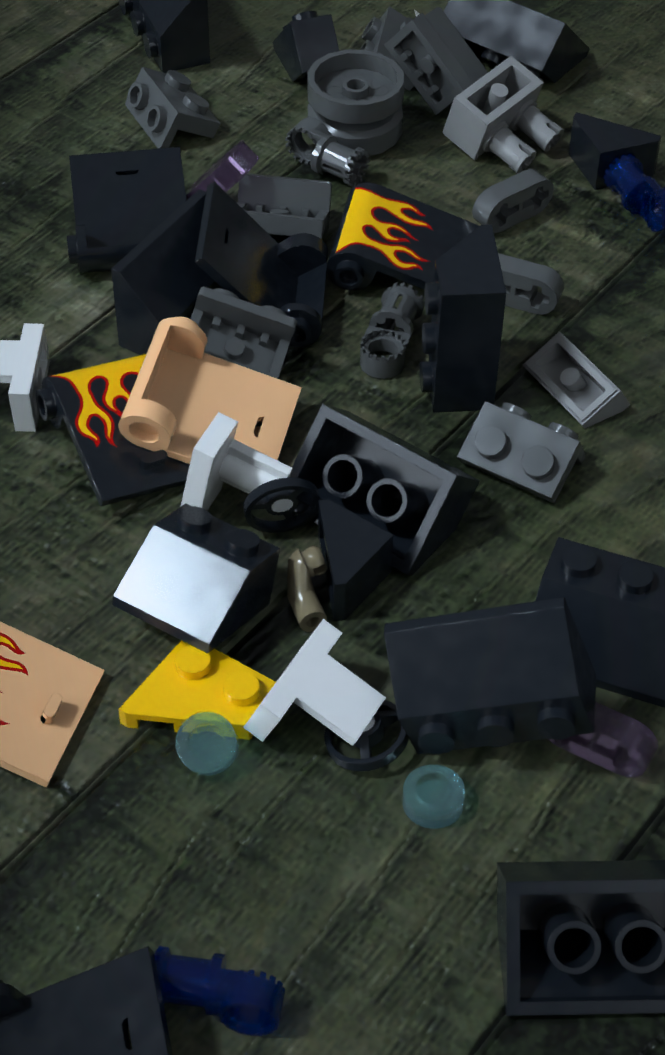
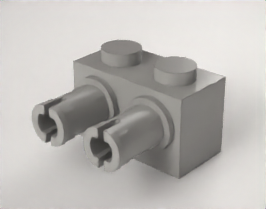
M510 56L454 97L442 133L473 160L483 153L491 151L518 174L523 169L528 168L537 152L512 133L513 130L519 129L544 152H548L550 148H553L564 134V129L555 122H552L536 107V101L544 82L513 56Z

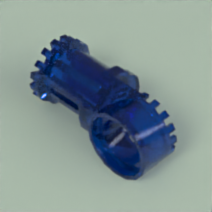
M624 154L620 160L616 158L614 160L616 164L613 165L611 163L609 165L610 169L605 170L607 174L604 175L605 184L621 195V203L626 210L630 211L631 214H640L644 218L648 228L651 227V231L665 230V187H661L655 178L646 176L643 172V164L632 154H628L627 157Z
M158 946L154 955L163 1004L166 1002L204 1007L206 1015L219 1016L220 1021L227 1028L245 1035L262 1036L271 1034L278 1029L285 988L281 981H277V984H275L276 977L271 975L269 980L265 979L266 972L261 971L260 976L256 977L254 976L255 970H249V972H244V970L226 969V954L215 953L211 959L173 955L169 947Z

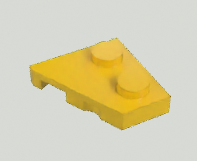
M181 640L118 709L120 724L127 728L138 729L140 720L173 723L174 732L198 735L204 732H212L220 737L250 740L253 735L243 727L276 681L216 649L206 653Z

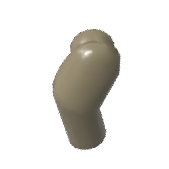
M314 545L301 552L299 549H296L288 559L287 598L300 628L305 632H313L323 619L327 621V616L311 581L312 577L323 575L327 570V566L320 548Z

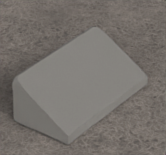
M560 331L523 364V367L584 429L621 413L630 406L622 391Z

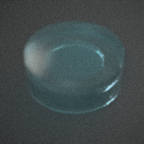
M201 712L192 715L183 722L177 732L175 745L180 760L189 770L199 775L212 776L222 773L232 765L238 753L239 742L234 728L226 718L213 712Z
M424 765L416 768L407 776L403 786L402 805L406 815L414 823L425 828H444L453 824L462 814L465 786L456 772L441 765Z

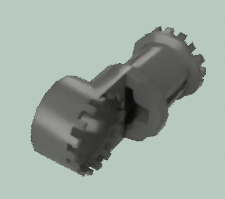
M312 117L304 118L286 134L288 135L285 138V141H288L286 147L290 146L291 148L288 150L289 153L293 152L295 154L293 158L295 160L299 158L300 163L310 165L312 171L321 175L328 173L341 178L344 184L350 187H354L363 181L362 176L366 175L363 169L369 168V165L366 164L370 162V153L360 147L352 149L338 143L336 137L332 136L328 128L318 119ZM302 133H307L309 138L312 137L314 139L315 149L305 142Z
M394 283L392 287L384 291L381 299L382 308L372 315L369 326L361 338L360 366L362 371L369 376L386 379L400 374L404 369L405 350L414 331L413 321L421 317L425 307L423 295L418 296L417 289L414 291L412 285L406 287L405 283H401L400 286ZM402 296L403 298L397 308L394 305L398 297ZM395 325L399 327L397 331H394ZM375 352L392 353V355H389V358H385L382 355L381 358H378L376 354H371Z

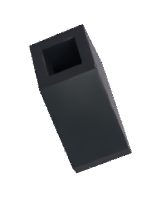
M306 11L292 16V21L283 27V31L272 42L274 51L292 82L307 80L308 70L316 60L328 53L340 51L332 15L317 16L316 11Z

